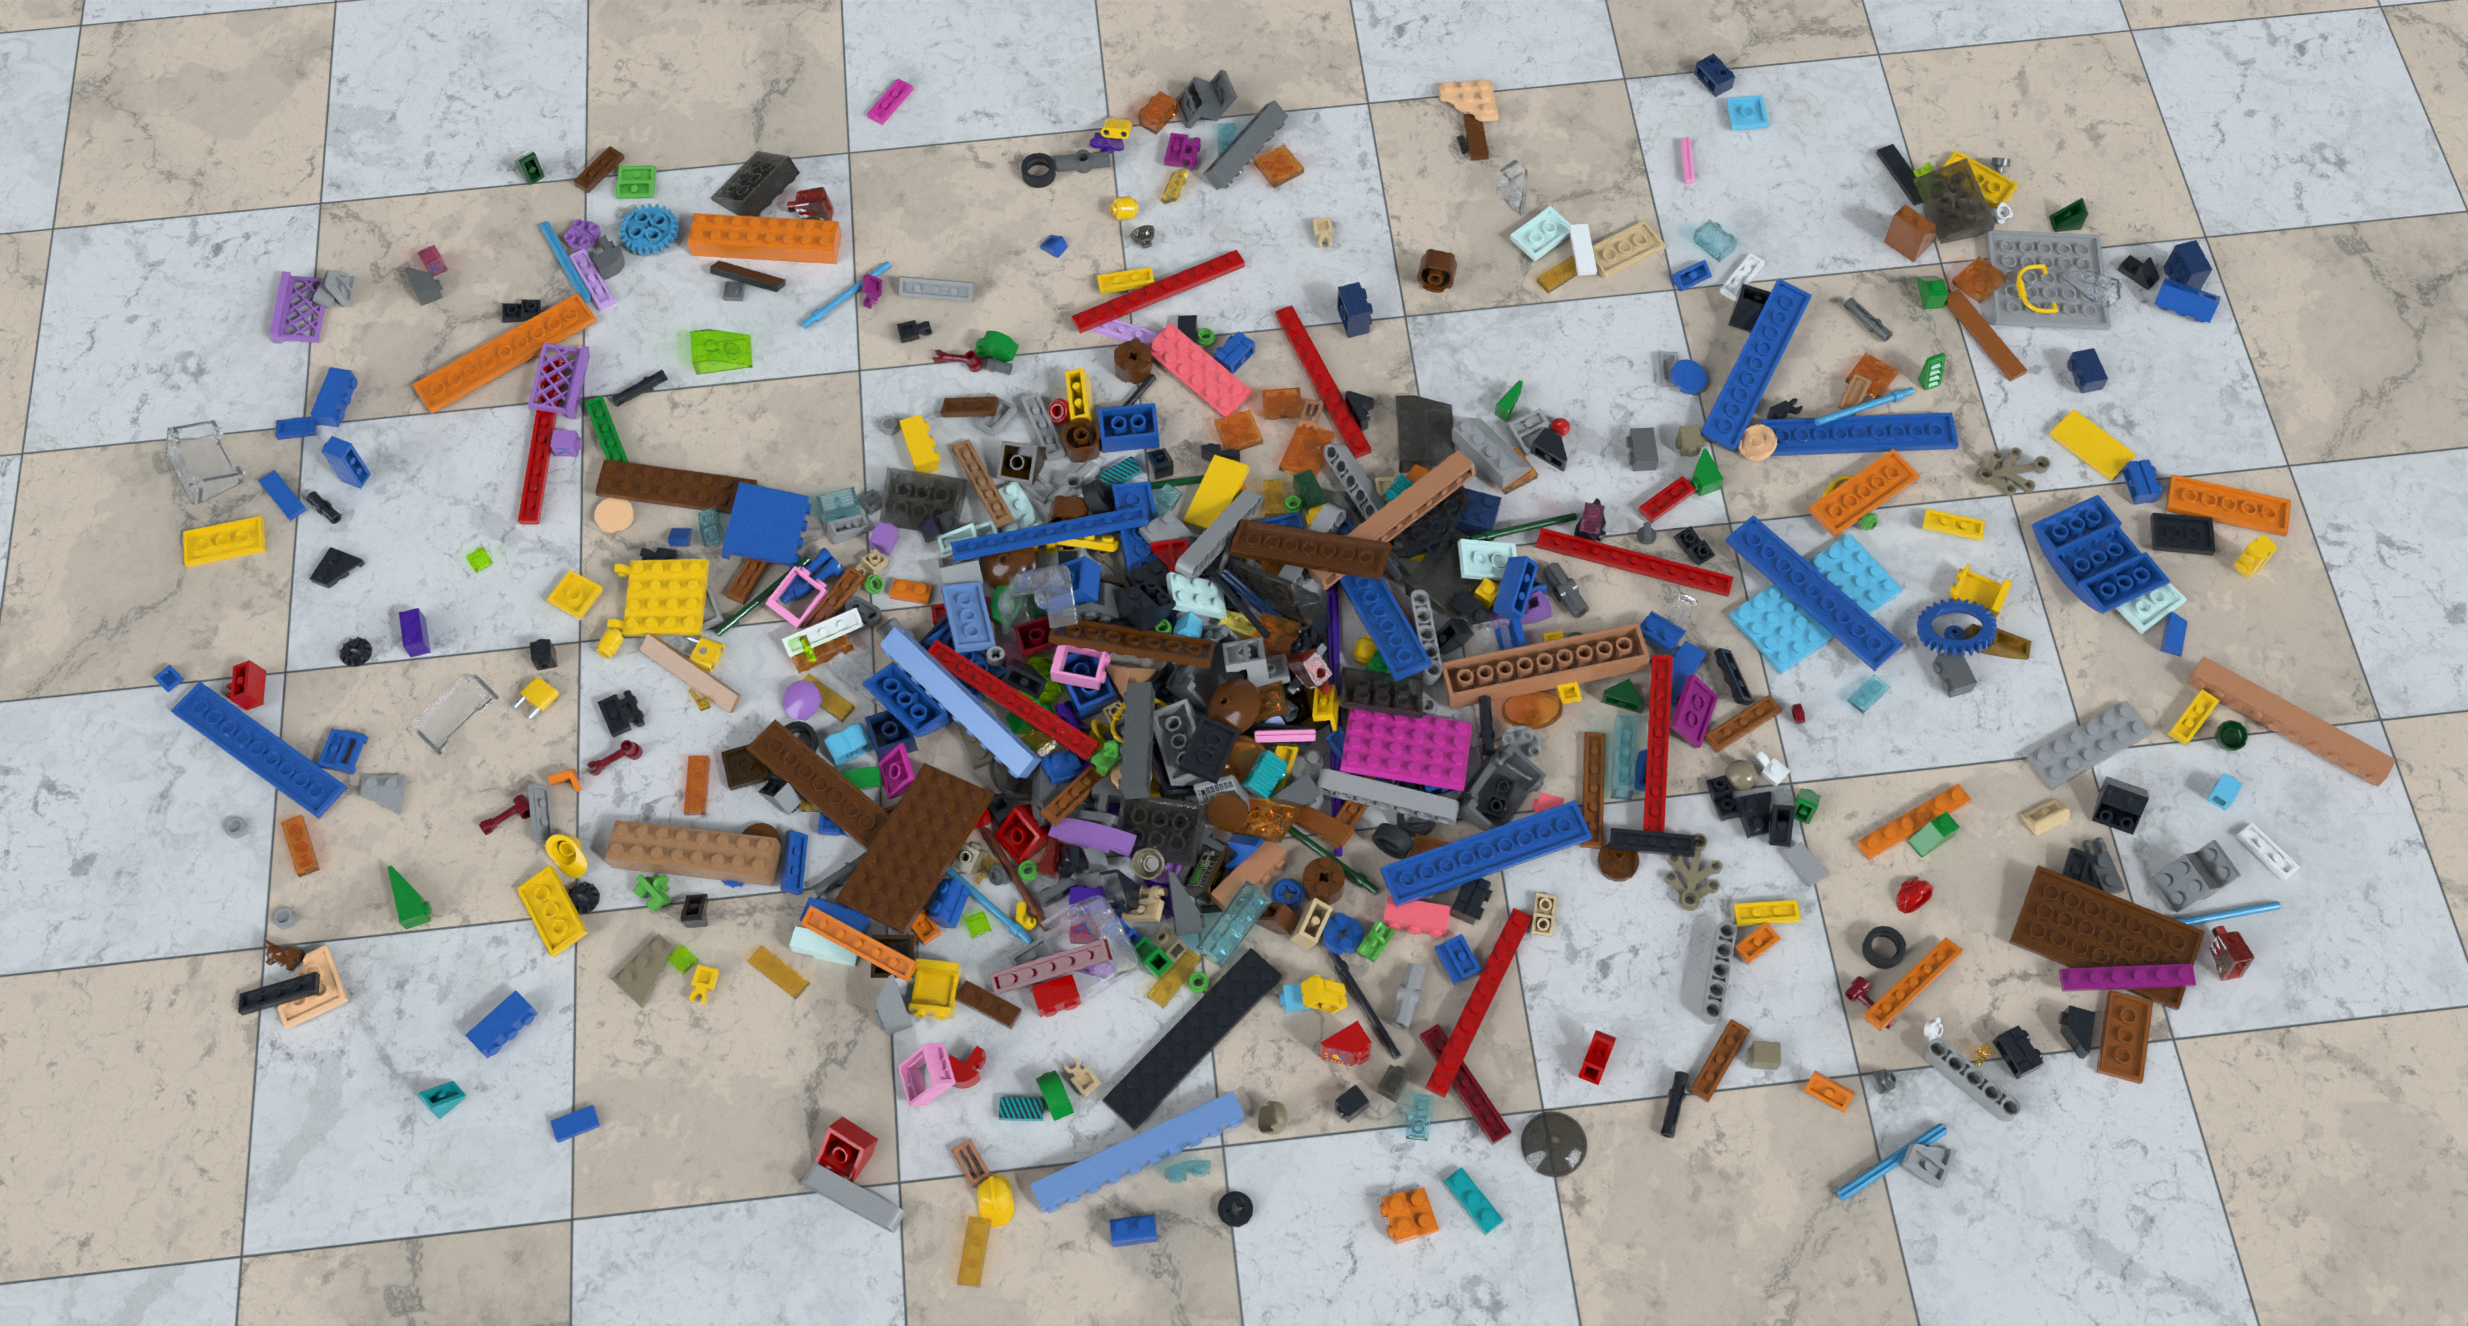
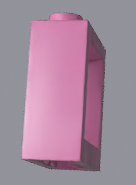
M794 566L765 603L798 629H800L803 622L829 592L825 589L827 585L818 578L813 580L809 577L811 573L803 566L800 568ZM797 575H800L820 591L800 618L777 602Z
M1058 645L1050 671L1051 680L1099 690L1101 683L1104 684L1106 671L1104 670L1106 665L1109 666L1111 654L1106 651L1098 652L1094 649H1079L1075 646ZM1068 652L1100 658L1095 678L1063 672Z
M926 1043L898 1065L909 1106L928 1105L956 1083L944 1043ZM925 1063L927 1064L932 1085L927 1089L925 1088L920 1067Z

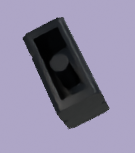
M1480 878L1463 884L1451 908L1450 915L1474 925L1476 919L1480 920L1485 909L1482 908L1484 901L1489 902L1493 892L1490 890L1491 882Z
M2019 1025L1998 1035L1993 1040V1044L2016 1079L2030 1074L2044 1064L2041 1052L2037 1048L2034 1049L2030 1043L2029 1034L2027 1031L2022 1030Z

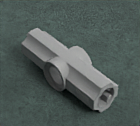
M1087 460L1075 472L1066 475L1065 482L1048 497V501L1052 503L1058 495L1064 497L1080 496L1083 486L1100 473V469L1093 461Z
M1408 963L1403 983L1400 984L1397 993L1396 1006L1391 1020V1025L1395 1026V1028L1409 1029L1414 1008H1417L1421 993L1420 988L1426 968L1419 964Z

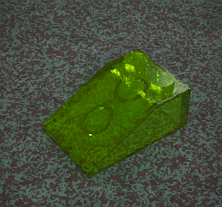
M713 329L690 331L692 364L697 375L753 367L751 337L749 334Z

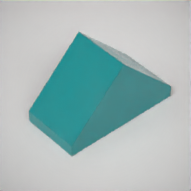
M450 1081L421 1091L417 1096L437 1118L441 1119L465 1099L466 1094L454 1081Z

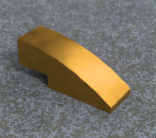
M1976 624L1970 625L1965 629L1964 640L1977 635L1982 627ZM1997 628L1992 644L1987 645L1986 650L1981 647L1980 653L2027 660L2030 655L2031 641Z

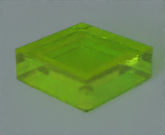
M484 547L465 556L475 573L494 564Z
M807 635L801 636L799 640L808 662L817 661Z
M984 910L964 918L972 939L992 931Z
M684 945L667 959L682 975L698 962V959Z

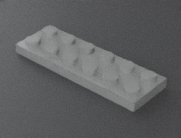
M2124 701L2028 754L2026 759L2052 791L2150 736L2152 731L2131 705Z

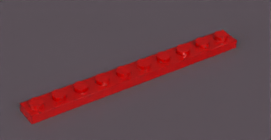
M1237 250L1231 251L1071 316L1072 322L1081 334L1245 267V261Z
M1290 305L1275 311V316L1320 399L1324 402V406L1346 446L1355 459L1370 454L1372 449L1295 309Z
M562 359L553 362L557 368L565 364ZM550 364L543 368L545 374L554 370ZM558 374L549 378L553 383L561 380ZM544 380L541 382L540 388L543 390L550 386V384ZM562 385L557 387L560 392ZM554 389L545 393L549 399L558 395ZM543 396L538 397L537 404L546 402ZM559 400L553 403L556 407H559ZM536 410L518 516L520 525H539L551 455L550 444L557 419V413Z
M1545 528L1540 529L1535 547L1726 597L1730 594L1733 576Z
M937 639L928 649V652L953 676L1087 762L1099 748L1100 744Z
M1652 655L1643 831L1664 833L1672 656Z
M1513 908L1425 1089L1443 1098L1446 1097L1533 916Z

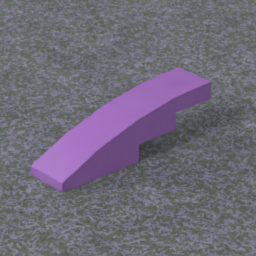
M1065 818L1056 827L1052 824L1048 836L1088 850V847L1106 853L1112 850L1128 857L1137 835L1116 828L1072 818Z

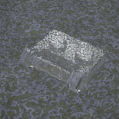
M1503 618L1473 625L1479 655L1499 651L1495 628H1500L1504 649H1512L1508 629L1510 625L1509 619Z

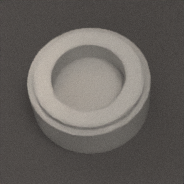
M893 416L884 417L880 421L881 432L887 436L896 434L899 431L898 420Z
M240 817L231 818L225 824V832L233 839L243 837L248 831V824Z
M288 907L278 909L273 915V923L283 930L291 928L297 919L296 914Z

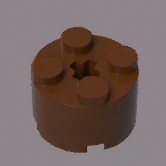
M1428 249L1420 261L1417 274L1418 283L1421 282L1425 290L1434 293L1444 292V289H1450L1453 286L1457 269L1455 255L1450 252Z
M1134 338L1131 341L1120 344L1114 350L1117 377L1125 383L1133 382V384H1140L1151 374L1152 353L1150 348L1141 340Z
M1076 418L1068 422V425L1062 431V440L1065 454L1073 463H1084L1087 460L1097 459L1102 448L1098 425L1087 418Z
M1056 496L1050 506L1048 524L1089 516V509L1084 498Z
M1328 856L1311 861L1303 872L1302 885L1305 897L1309 901L1317 898L1327 905L1336 903L1342 897L1345 885V873L1341 865Z

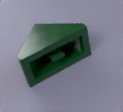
M2081 198L2050 215L2049 218L2055 232L2081 230L2089 213L2084 199Z
M1627 679L1604 690L1601 703L1641 713L1644 701L1630 679Z

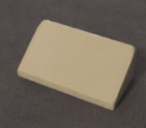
M2054 798L2021 814L2032 833L2037 836L2070 820V808L2059 799Z

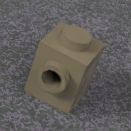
M1699 425L1680 426L1675 441L1676 449H1679L1680 456L1694 457L1700 455L1702 447L1705 446L1704 436H1701Z
M970 841V843H964L955 857L952 866L969 875L977 874L987 851L981 849L982 845L977 842Z
M1166 925L1150 940L1157 948L1160 947L1174 963L1189 948Z

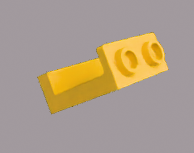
M1967 563L1964 569H1959L1955 577L1958 583L1957 585L1953 583L1948 594L1951 595L1953 602L1960 598L1961 602L1969 599L1968 604L1974 601L1977 602L1976 606L1983 604L1984 609H1990L1989 614H1994V619H1996L2013 581L2005 578L2002 584L1970 571V564Z
M917 958L916 962L919 964L916 967L917 972L912 1000L908 1005L910 1014L917 1018L933 1016L937 1020L953 1019L956 1003L955 997L958 992L961 974L959 963Z

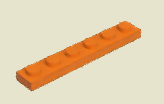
M1958 783L1860 839L1857 842V846L1866 858L1871 860L1918 833L1930 821L1945 811L1951 814L1970 803L1971 798Z
M810 905L800 924L906 982L910 981L919 964L915 960Z
M1945 937L1864 1013L1863 1018L1876 1029L1882 1031L1962 955L1963 949Z

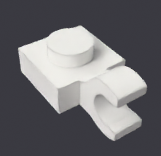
M1761 751L1752 761L1763 769L1760 775L1775 787L1790 773V770L1774 758L1770 762L1768 757Z

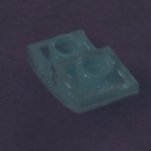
M1235 123L1217 124L1218 156L1236 138Z
M1166 483L1155 495L1154 504L1157 517L1169 510L1172 511L1183 492Z
M716 506L699 512L698 522L703 545L708 547L723 541V528L719 523V511L716 509Z
M1873 674L1863 686L1857 689L1847 702L1864 714L1889 690L1890 686Z
M1412 1093L1406 1139L1428 1141L1434 1105L1433 1095Z
M1191 1160L1171 1165L1164 1170L1165 1179H1169L1168 1181L1171 1183H1182V1181H1187L1188 1173H1192L1196 1177H1204L1205 1174L1210 1175L1211 1160Z

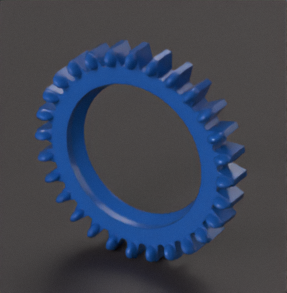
M1949 598L1948 603L1940 600V605L1933 602V607L1926 606V610L1921 611L1917 621V635L1925 647L1929 645L1931 651L1936 647L1937 654L1945 650V656L1951 651L1953 657H1956L1957 652H1960L1961 656L1964 657L1965 651H1968L1969 655L1972 656L1973 649L1980 653L1981 647L1986 650L1987 645H1991L1992 640L1995 639L1997 625L1994 614H1989L1990 609H1984L1983 604L1976 606V601L1968 604L1969 599L1961 602L1960 598H1957L1956 602H1953ZM1964 613L1978 619L1982 624V628L1972 638L1949 640L1939 636L1933 630L1932 622L1944 614Z

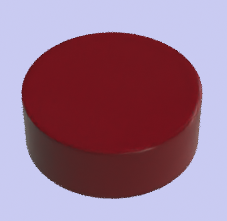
M1800 703L1793 704L1791 710L1795 723H1805L1802 705Z

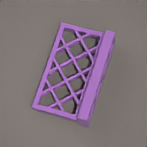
M282 271L270 329L273 343L281 344L282 340L319 343L326 306L319 304L314 307L310 302L313 301L316 293L313 287L320 284L323 278L291 276L290 272ZM295 282L304 283L306 286L297 290ZM310 289L314 294L306 299L302 294ZM299 296L303 301L294 305L292 300ZM307 304L311 310L303 314L299 309ZM296 311L300 316L291 321L289 315ZM315 313L318 319L310 322L307 317ZM304 320L308 325L299 329L296 324ZM291 327L297 331L292 335L285 334L286 330ZM311 328L315 331V336H306L304 332Z
M543 343L528 404L529 409L566 414L569 419L576 418L590 359L588 346L581 345V349ZM547 350L556 351L557 355L549 358L546 352ZM569 353L577 354L576 358L568 361L564 356ZM561 358L565 364L557 368L553 362ZM550 364L554 370L545 374L542 368ZM569 367L572 374L564 377L561 371ZM558 374L561 380L553 383L549 378ZM546 380L550 386L542 390L538 384ZM565 383L569 388L561 393L557 387ZM554 389L558 395L549 399L545 393ZM543 396L546 400L542 404L534 403L535 399ZM562 399L565 405L562 408L556 407L553 403Z

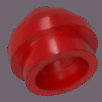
M1556 418L1551 423V430H1554L1562 437L1569 432L1570 424L1564 418Z

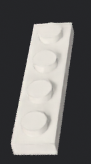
M853 608L782 638L789 657H792L859 629L864 624L857 608Z

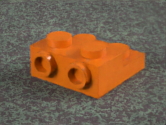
M1424 1187L1406 1193L1402 1191L1382 1198V1204L1379 1205L1383 1218L1387 1217L1389 1226H1386L1390 1239L1395 1240L1396 1245L1439 1231Z

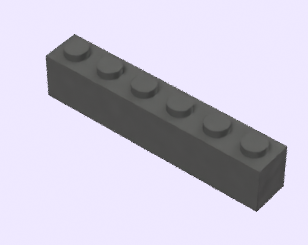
M1275 100L1265 104L1203 173L1216 190L1229 187L1233 183L1232 179L1243 172L1244 165H1248L1253 161V155L1259 153L1264 148L1263 144L1275 136L1274 132L1285 125L1284 121L1288 118V115Z
M1151 682L1127 684V692L1123 694L1126 709L1122 711L1125 726L1121 728L1124 743L1120 745L1123 760L1119 762V770L1122 776L1121 779H1118L1119 791L1123 792L1125 799L1149 798L1155 691Z

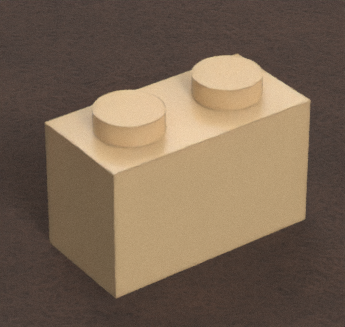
M1317 898L1312 899L1306 904L1290 940L1306 950L1312 948L1317 944L1333 908Z

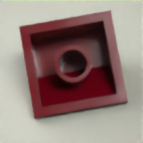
M1052 615L1013 626L1023 657L1058 646L1055 643L1049 642V634L1054 623Z

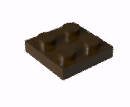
M748 745L721 752L730 791L770 780L768 768L747 751L746 747Z

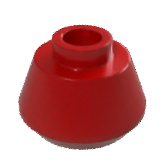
M1057 398L1049 404L1048 415L1053 423L1064 424L1070 419L1069 403L1065 399Z

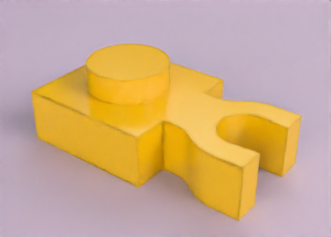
M697 965L691 983L695 990L690 994V1002L695 1003L696 997L701 995L700 1002L706 1005L708 1000L707 991L713 992L719 975L718 969Z

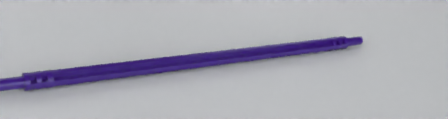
M1337 581L1326 590L1327 616L1331 621L1327 626L1328 668L1331 670L1330 675H1328V682L1330 685H1335L1339 699L1338 728L1339 726L1342 727ZM1329 723L1330 733H1331L1333 730H1332L1331 723ZM1330 748V770L1343 772L1340 771V759ZM1331 797V816L1333 818L1343 807V799ZM1342 846L1338 850L1334 848V856H1343Z

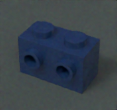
M1714 53L1696 63L1694 75L1714 97L1732 89L1735 76Z
M2091 348L2072 352L2067 361V368L2071 371L2075 386L2079 388L2080 393L2102 390L2108 377L2095 349Z

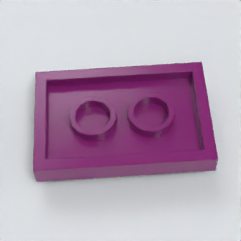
M1695 674L1687 676L1670 727L1692 747L1700 748L1718 696Z

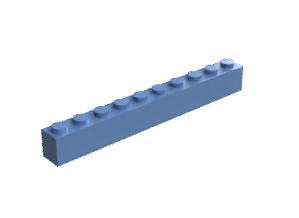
M893 627L880 644L885 650L884 654L892 660L895 659L898 662L897 666L902 671L908 672L912 676L911 680L917 685H922L925 688L924 692L928 696L936 698L939 701L938 705L943 710L949 711L953 715L952 718L960 725L963 724L970 736L977 737L981 741L980 745L985 750L991 751L995 755L996 761L1002 765L1005 764L1012 776L1015 778H1027L1042 759L906 630Z
M1229 1092L1031 1184L1032 1190L1042 1213H1053L1067 1202L1068 1204L1080 1200V1196L1089 1193L1091 1195L1101 1190V1187L1108 1183L1109 1185L1118 1183L1121 1177L1129 1174L1132 1176L1142 1170L1141 1168L1147 1165L1154 1166L1159 1164L1162 1158L1166 1156L1174 1157L1188 1146L1190 1148L1196 1147L1207 1137L1215 1138L1229 1127L1230 1129L1237 1128L1244 1121V1113L1234 1092Z

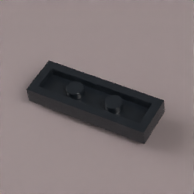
M1719 648L1714 651L1717 658L1716 663L1723 671L1724 680L1732 691L1733 700L1741 705L1749 706L1754 700L1731 650Z

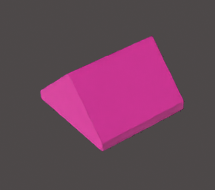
M900 743L877 763V766H880V775L887 799L903 796L912 781L915 780L904 743Z

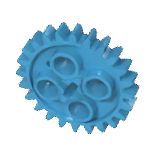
M650 203L648 208L641 205L640 210L635 207V212L628 211L630 216H624L625 222H620L619 236L623 245L627 247L628 251L632 249L633 254L639 252L640 256L644 252H646L647 256H650L651 252L657 255L658 250L663 253L664 247L670 249L669 243L675 244L674 238H678L677 232H680L675 214H672L670 209L666 210L665 206L659 208L658 204L652 207Z

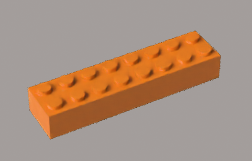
M694 213L688 245L692 256L837 264L842 233L839 221Z

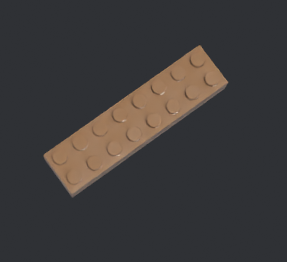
M616 820L605 859L612 868L724 881L733 880L740 883L773 886L782 847L777 838Z

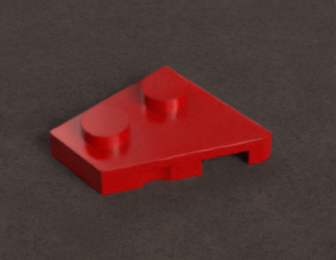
M1183 538L1150 543V550L1157 558H1160L1169 572L1177 573L1175 566L1178 559L1189 548L1188 539Z

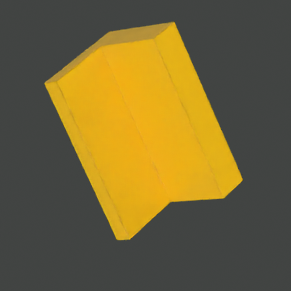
M1327 685L1316 686L1314 690L1313 720H1330L1332 730L1337 731L1339 699L1335 685H1331V688H1328Z

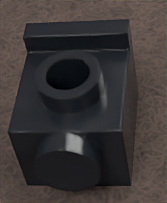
M1004 792L999 795L995 794L987 807L999 828L1014 809Z

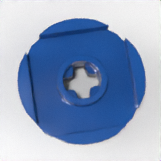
M1336 913L1335 916L1328 918L1321 933L1323 945L1335 954L1342 955V952L1352 954L1357 951L1363 941L1364 928L1355 919L1346 916L1344 913ZM1339 932L1345 933L1347 937H1339Z

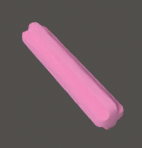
M1683 137L1680 144L1684 182L1692 184L1694 183L1695 176L1691 139Z
M1315 729L1255 731V742L1315 741L1316 739Z

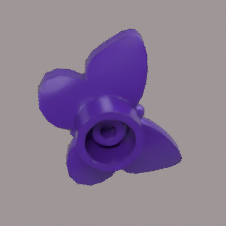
M1096 132L1094 138L1090 140V146L1100 148L1101 152L1109 151L1112 154L1114 151L1124 150L1123 139L1106 138L1101 133Z
M1070 700L1063 704H1056L1055 710L1060 715L1059 718L1081 731L1089 732L1091 730L1090 727L1075 716Z

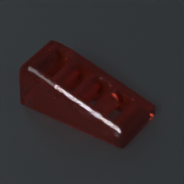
M1050 836L1037 871L1040 875L1054 880L1059 839Z

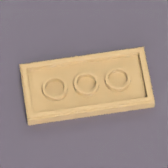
M1646 220L1592 245L1596 268L1603 279L1664 250L1666 244Z

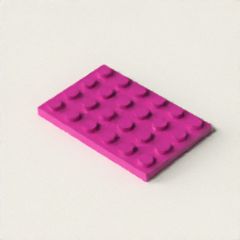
M1351 703L1340 771L1464 791L1472 723Z

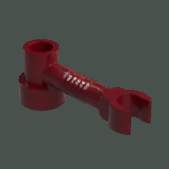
M938 349L935 352L939 357H932L937 364L946 361L963 362L967 364L971 372H978L983 367L980 357L972 350L966 352L965 355L947 354Z
M625 740L621 743L620 750L602 760L590 761L587 766L590 768L596 766V769L591 771L590 774L597 776L610 763L624 756L631 760L639 759L643 750L637 743Z
M522 794L516 796L513 799L515 805L493 819L490 818L482 821L479 826L484 834L492 833L497 828V825L516 813L522 819L530 818L529 801Z
M1857 976L1851 982L1852 985L1845 992V995L1853 1002L1858 999L1870 1009L1875 1004L1866 995L1871 986L1866 979ZM1894 1018L1885 1028L1889 1029L1896 1022V1019Z

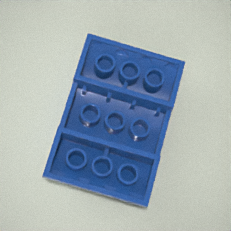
M2096 495L2033 523L2032 529L2045 557L2064 584L2082 602L2095 611L2104 614L2161 588L2171 581L2147 552L2141 553L2120 528L2122 522L2103 499Z
M949 624L924 640V645L922 646L928 651L937 639L954 650ZM987 650L959 653L999 680L1004 678L1008 670L1003 665L996 667L989 665L987 659L982 656L984 654L987 657ZM894 661L862 683L916 738L936 732L954 722L953 715L949 711L943 710L938 705L939 701L928 696L924 692L925 688L911 680L912 676L908 672L902 671ZM959 680L980 701L986 697Z

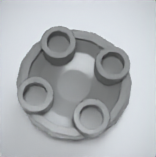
M1513 726L1503 733L1501 739L1503 746L1511 743L1527 758L1540 754L1542 739L1532 728Z

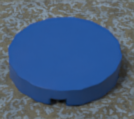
M1689 359L1680 360L1675 363L1670 371L1672 383L1675 387L1678 386L1680 391L1685 394H1698L1707 384L1705 370L1695 361Z

